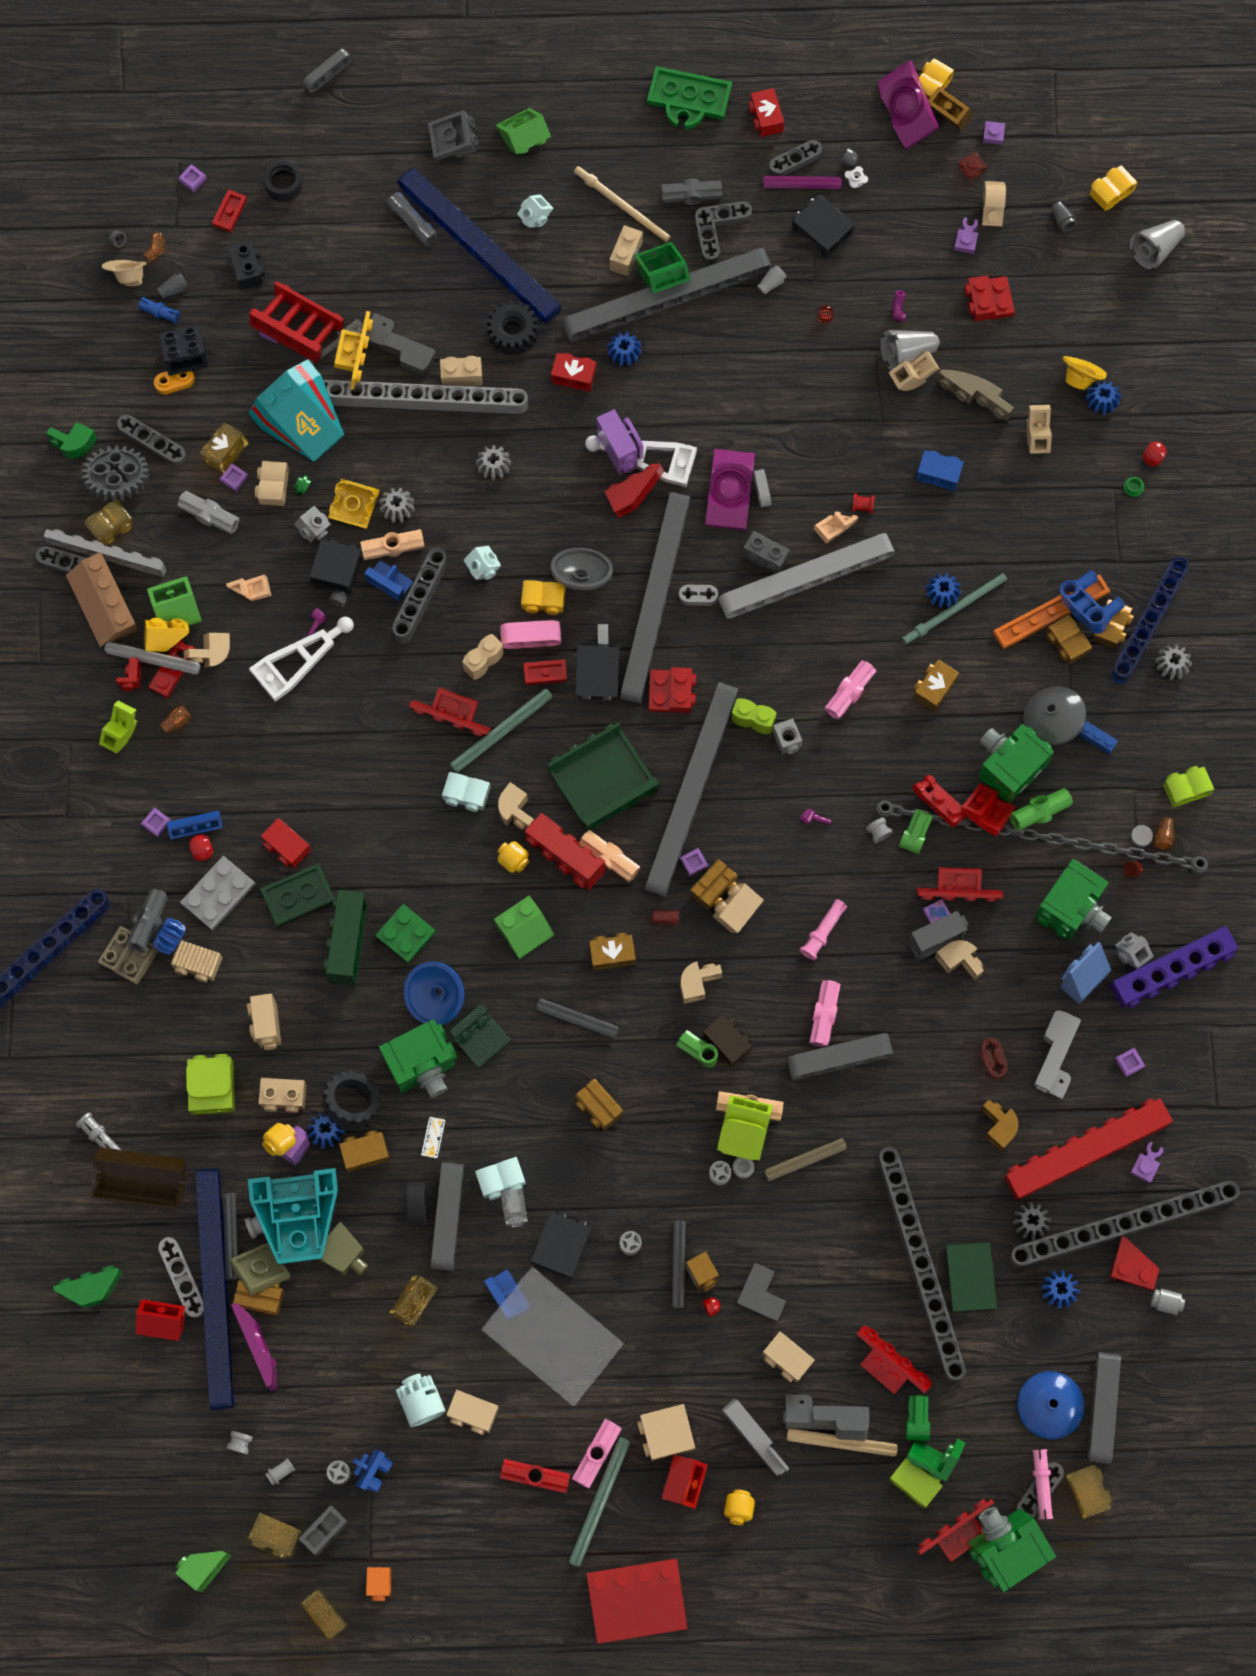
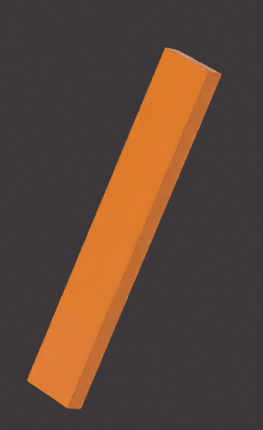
M1101 575L1097 576L1098 581L1085 590L1095 601L1110 594V590ZM1060 595L993 630V635L1004 650L1072 613L1062 603Z

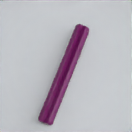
M763 177L764 188L840 189L842 185L841 177Z

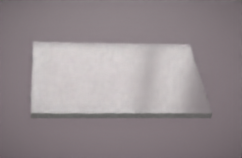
M533 1267L520 1279L517 1286L481 1329L572 1406L576 1405L624 1344Z

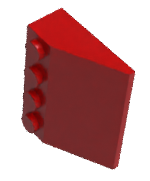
M677 1559L587 1573L597 1644L687 1629Z

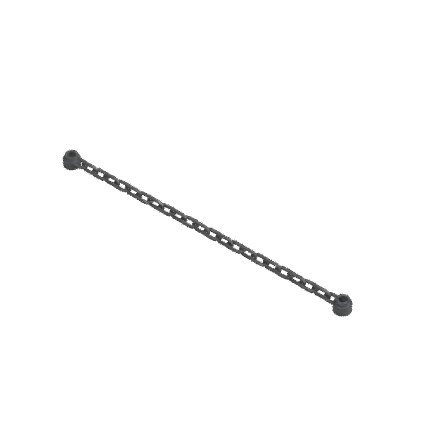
M886 800L880 801L876 807L877 816L885 819L890 816L900 817L902 815L913 817L916 809L913 811L905 810L901 806L892 805ZM887 806L889 810L883 811L881 807ZM893 808L899 809V814L893 813ZM930 814L933 816L932 820L938 821L942 825L950 826L947 822H943L939 815ZM971 819L963 820L957 824L965 826L969 830H983L980 826H978L979 828L970 827L971 822H973ZM1005 825L1004 828H1007L1005 829L1006 833L1000 832L998 834L1008 836L1009 834L1019 835L1021 839L1031 841L1041 839L1053 845L1069 844L1081 850L1092 848L1110 855L1117 853L1126 854L1129 858L1138 860L1148 858L1153 859L1156 863L1166 865L1176 863L1190 869L1196 875L1203 874L1208 867L1207 860L1201 856L1195 858H1175L1168 853H1147L1143 849L1135 847L1124 849L1112 843L1103 842L1096 844L1084 838L1068 839L1064 838L1061 834H1040L1036 830L1028 828L1018 831ZM1024 831L1033 833L1032 837H1026L1022 835L1025 834ZM1051 836L1060 837L1059 842L1050 841L1052 839ZM1078 841L1087 842L1085 844L1086 847L1077 846ZM1105 846L1115 847L1112 849L1113 852L1104 850ZM1131 850L1141 852L1139 854L1141 857L1130 855L1132 854ZM1159 855L1167 856V861L1157 859H1159ZM1186 860L1191 861L1190 865H1185ZM1200 861L1203 867H1198L1196 862Z

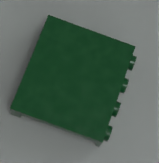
M619 722L615 725L613 723L607 725L603 732L598 735H590L585 739L584 743L579 746L577 744L573 745L567 750V753L562 756L557 755L553 757L547 764L548 772L587 832L659 790V782L655 777L651 776L621 730Z

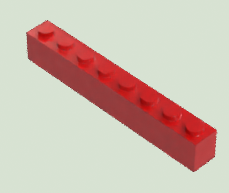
M1151 1098L1141 1104L1142 1108L1135 1111L1133 1107L1123 1112V1117L1117 1120L1115 1117L1103 1122V1127L1099 1129L1096 1126L1084 1132L1085 1136L1079 1139L1077 1136H1074L1065 1141V1146L1058 1148L1056 1145L1046 1150L1047 1154L1040 1158L1038 1155L1033 1156L1026 1161L1028 1164L1022 1167L1018 1164L1007 1170L1008 1174H1006L1004 1179L1015 1200L1018 1201L1169 1126L1173 1120L1161 1098L1156 1101Z

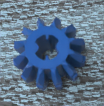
M627 331L623 336L619 332L618 338L611 337V342L608 343L607 349L609 350L608 356L612 357L613 363L619 361L621 367L624 363H627L630 367L631 361H638V356L641 355V342L636 341L637 337L635 335L629 337V332Z
M1104 379L1101 380L1100 384L1095 381L1092 385L1093 387L1090 386L1088 388L1086 401L1089 402L1088 408H1095L1094 413H1097L1098 410L1101 411L1102 415L1106 414V410L1112 413L1114 408L1119 406L1121 393H1118V386L1112 387V381L1109 384H1106Z
M939 573L936 574V579L931 577L929 580L930 584L926 585V590L928 591L926 597L932 598V605L938 602L939 608H942L943 604L949 608L951 602L957 603V597L961 595L959 590L960 583L955 582V576L948 578V573H945L944 577Z
M166 919L154 938L153 947L161 953L172 954L182 939L186 927L176 919Z
M319 1112L318 1116L320 1119L311 1118L315 1125H308V1129L312 1131L308 1136L310 1139L315 1138L313 1141L314 1145H318L321 1142V1147L325 1149L326 1144L329 1142L330 1147L333 1148V1140L340 1143L341 1138L337 1135H344L345 1131L339 1129L341 1127L337 1126V1123H332L328 1115L324 1117L322 1112ZM323 1127H325V1128H328V1127H329L331 1131H330L329 1133H328V1132H324V1133H323L322 1128H323Z
M1063 1270L1060 1271L1059 1277L1053 1271L1051 1278L1045 1277L1044 1279L1048 1285L1041 1286L1042 1290L1048 1291L1043 1294V1298H1051L1048 1302L1050 1306L1056 1301L1057 1309L1061 1308L1062 1303L1068 1308L1070 1306L1069 1301L1076 1302L1077 1299L1074 1295L1080 1293V1290L1073 1288L1078 1284V1281H1070L1073 1277L1072 1274L1065 1278ZM1062 1285L1064 1287L1063 1292L1058 1294L1057 1287Z

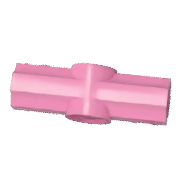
M862 660L852 674L841 682L837 693L824 710L831 717L839 720L852 703L854 704L863 693L864 687L876 673L874 667L867 661Z
M822 981L819 1000L816 1002L812 1020L814 1024L809 1044L817 1047H828L831 1028L834 1025L837 1013L836 1004L841 985L835 981Z
M607 1419L603 1421L572 1478L574 1481L588 1489L590 1488L622 1430L621 1427ZM594 1448L603 1450L604 1454L601 1459L595 1460L591 1457L590 1453Z

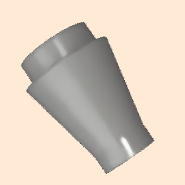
M776 265L774 268L771 267L757 288L762 294L766 295L769 291L784 283V279L787 276Z

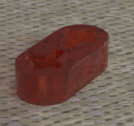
M987 1038L981 1045V1054L990 1077L1001 1079L1008 1070L1001 1044L995 1038ZM988 1043L996 1046L994 1057H992L990 1050L986 1051ZM994 1060H996L999 1067H1003L1000 1074L992 1070L995 1066Z

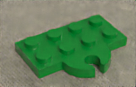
M656 66L647 104L666 108V117L676 128L679 125L678 117L682 115L687 116L688 120L685 122V130L698 126L704 116L724 120L732 82Z

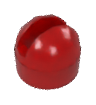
M711 1297L702 1301L709 1317L719 1312L720 1302L716 1298Z

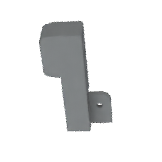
M1055 1011L1043 1036V1039L1051 1044V1047L1034 1087L1060 1099H1063L1071 1081L1070 1075L1060 1070V1067L1081 1022L1079 1018L1063 1011Z
M737 1399L729 1402L721 1412L734 1428L746 1439L775 1475H781L785 1470L788 1471L789 1467L774 1449L769 1447L773 1442Z

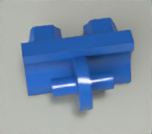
M374 1449L371 1457L364 1453L360 1461L354 1458L352 1462L357 1465L354 1474L360 1476L355 1485L365 1491L368 1489L378 1492L382 1481L373 1477L375 1472L379 1469L387 1473L393 1463L385 1457V1453Z

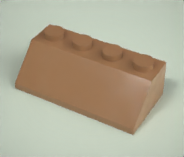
M101 552L82 560L66 575L100 648L106 646L107 642L118 641L138 631Z

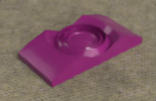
M911 60L878 81L881 99L888 108L893 128L906 149L939 128Z
M714 449L705 526L746 531L755 453Z
M231 1304L266 1387L271 1391L277 1389L276 1361L271 1358L261 1334L260 1325L239 1304Z

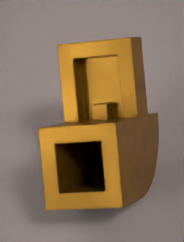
M988 1100L981 1110L996 1125L985 1137L1002 1152L1017 1133L1018 1119L1012 1109L1004 1114V1109L997 1102L994 1101L992 1103Z

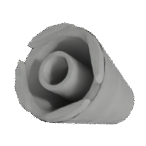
M1172 220L1135 233L1130 239V249L1134 248L1136 253L1134 255L1135 260L1146 269L1157 268L1184 237V225L1177 220Z
M888 330L883 333L885 338L881 339V352L883 360L888 361L890 366H887L888 369L892 370L903 361L913 362L926 351L930 352V354L936 352L940 342L938 336L933 332Z

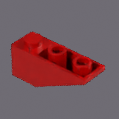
M660 463L651 464L643 472L632 474L627 477V480L612 484L608 490L604 491L618 518L639 507L664 473Z

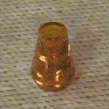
M181 704L179 707L176 706L160 725L168 734L189 723L192 716Z
M1163 817L1154 838L1155 846L1158 849L1170 850L1175 844L1174 819L1170 817Z

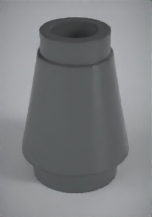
M1062 202L1055 203L1052 206L1058 228L1063 232L1071 231L1077 225L1076 217Z
M179 273L172 275L157 289L164 299L184 292L189 286L183 275Z

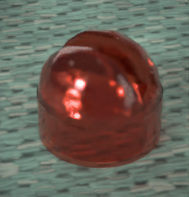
M830 305L820 307L818 311L819 320L824 323L833 320L834 310Z
M1135 860L1129 861L1124 865V873L1129 878L1138 877L1143 871L1142 864Z

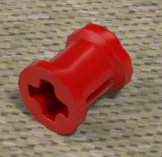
M854 493L852 512L861 510L869 511V514H872L875 496L863 497Z

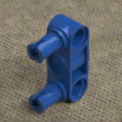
M1090 570L1078 580L1063 582L1060 586L1062 603L1071 611L1074 617L1082 622L1092 633L1099 634L1106 630L1107 624L1110 623L1112 617L1125 608V604L1121 598L1116 597L1105 607H1100L1091 595L1085 592L1088 587L1098 581L1097 575L1094 571ZM1095 619H1100L1099 622H1093Z

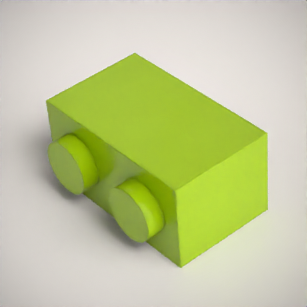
M907 1457L889 1478V1481L924 1509L942 1488V1485L939 1483L941 1480L934 1478L930 1472L927 1474L923 1469L913 1466L907 1460Z

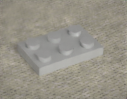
M222 856L180 903L213 931L256 884L225 856Z

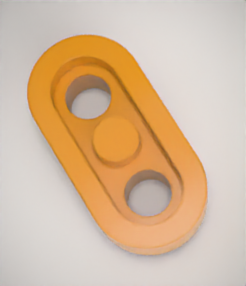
M166 371L155 377L154 386L160 394H169L191 387L195 377L193 371L170 376ZM182 374H186V375H187V376L184 377V378H181V377H180ZM162 380H167L165 384L161 383Z

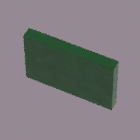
M319 863L260 888L277 928L333 904L334 899Z
M990 1242L946 1245L952 1312L997 1309Z

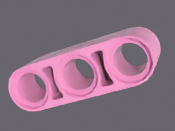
M559 621L505 623L500 626L501 643L505 649L550 647L561 644Z

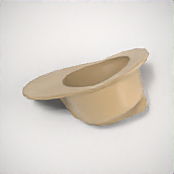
M114 260L102 264V268L113 271L120 284L130 287L139 286L142 284L143 266L146 265V262Z

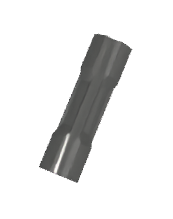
M395 192L389 197L387 205L408 225L424 246H429L437 239V232L428 222L424 221L400 192Z

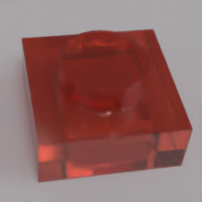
M976 151L960 160L958 164L969 179L982 173L987 168V165Z

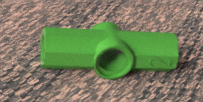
M1063 788L1048 796L1034 797L1030 800L1029 805L1011 813V816H1009L1010 822L1014 829L1018 831L1034 823L1049 822L1053 814L1071 806L1073 803L1072 796L1068 790Z

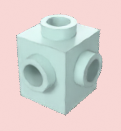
M533 195L523 201L517 215L522 219L523 224L529 228L541 227L547 222V217L553 210V207L542 195Z
M489 546L475 547L464 559L470 573L476 580L491 579L501 566Z

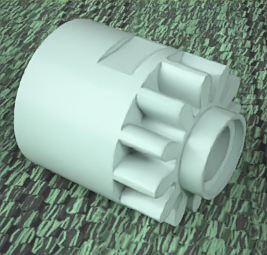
M421 1374L410 1376L403 1380V1386L396 1390L410 1427L427 1423L446 1412L431 1375L422 1377Z

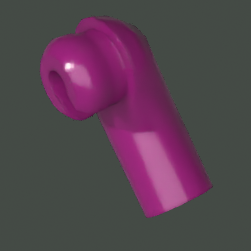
M899 290L895 292L892 304L893 319L904 322L907 313L901 310L905 292Z

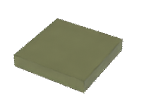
M269 1243L230 1259L231 1267L250 1296L290 1279V1273L284 1264L278 1265Z

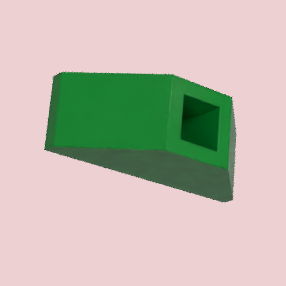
M108 1266L102 1268V1272L97 1274L88 1272L81 1274L80 1279L73 1281L71 1278L58 1282L59 1285L53 1286V1289L56 1293L77 1305L88 1308L107 1302L121 1278L122 1272L118 1267Z

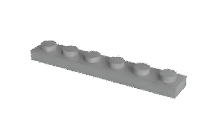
M46 529L44 538L48 545L90 557L101 552L104 560L163 578L166 573L164 563L158 558H145L137 552H124L119 547L112 546L110 548L95 540L89 542L81 536L65 535L64 532L57 529L53 531Z

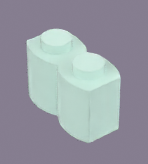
M449 772L442 798L450 806L464 805L467 810L478 812V810H484L491 786L489 782Z
M517 1157L475 1171L484 1198H489V1200L500 1198L502 1196L501 1193L510 1190V1193L523 1189L522 1186L526 1184Z

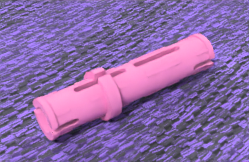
M1047 1449L1041 1450V1459L1039 1457V1450H1032L1035 1466L1033 1476L1036 1477L1038 1519H1045L1044 1509L1046 1510L1047 1519H1053L1049 1483L1051 1471L1048 1470Z

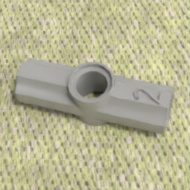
M188 491L181 494L177 504L178 508L194 515L201 523L207 526L213 525L229 534L236 531L240 521L239 517L223 510L216 502L210 499L203 500Z

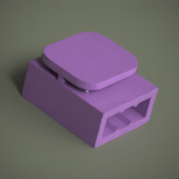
M614 409L596 418L597 436L618 474L621 475L632 472L637 467V458L639 460L644 458L642 441L630 419L627 417L623 419L622 423Z

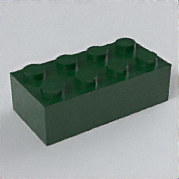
M338 890V896H334L333 909H335V917L330 919L332 938L328 937L327 940L329 958H325L323 968L330 983L356 986L368 906L363 892Z

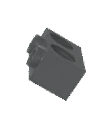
M753 531L743 548V557L777 574L782 571L788 561L790 549Z
M330 1505L299 1540L314 1555L318 1556L349 1522Z

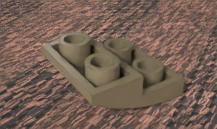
M120 926L98 960V963L138 985L157 955L158 950L150 942L145 952L140 953L128 948L127 941L132 931Z

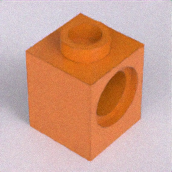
M367 1567L366 1596H372L371 1601H385V1597H391V1568Z

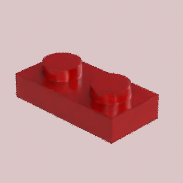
M228 190L212 221L213 227L231 233L247 202V197Z
M565 659L524 663L526 685L567 682Z

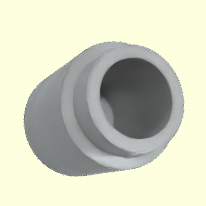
M1155 1289L1151 1299V1307H1155V1310L1177 1315L1178 1311L1182 1312L1185 1304L1182 1294L1165 1289Z

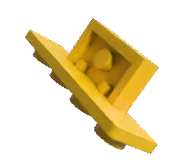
M366 311L362 334L342 329L334 368L353 372L350 389L353 390L356 382L360 383L362 371L359 370V365H364L366 355L362 351L363 348L367 349L369 336H366L367 331L371 332L373 320L369 319V311Z

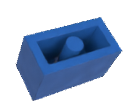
M924 450L916 480L955 491L964 461L954 456L940 455L936 451Z

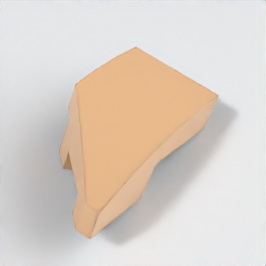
M835 512L833 516L830 515L816 524L814 530L827 544L858 520V517L856 515H852V517L840 515L841 512Z
M266 575L246 581L242 578L226 583L228 588L250 601L272 596Z

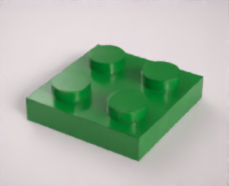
M402 904L375 936L409 964L436 933V930L406 905Z

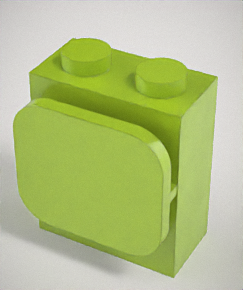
M217 1054L215 1058L197 1055L193 1056V1059H187L188 1110L191 1115L235 1112L234 1061L232 1058L228 1057L227 1054Z
M730 1095L717 1150L728 1155L760 1161L773 1105Z

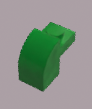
M78 422L75 423L68 435L52 427L46 433L50 444L60 449L63 457L68 459H77L85 456L97 440L94 430Z

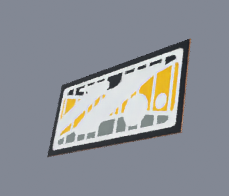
M428 1115L420 1157L439 1159L447 1122L446 1118Z

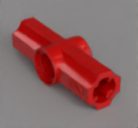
M504 1459L500 1479L566 1493L570 1474L543 1468L538 1465H529ZM534 1470H538L542 1474L541 1480L538 1482H532L529 1479V1474Z

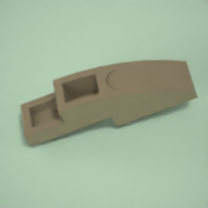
M941 370L939 372L937 381L941 387L955 393L959 400L970 404L976 399L979 405L993 411L997 418L1004 419L1005 421L1011 418L1014 407L1001 398L1003 391L1001 388L983 378L954 370Z

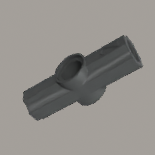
M691 178L684 180L682 183L661 185L663 203L684 202L688 205H695L700 203L701 200L722 199L721 180L700 182L698 179Z
M151 889L143 907L136 912L133 918L135 925L127 941L128 948L140 953L145 952L152 934L160 927L162 922L160 915L168 899L165 892Z

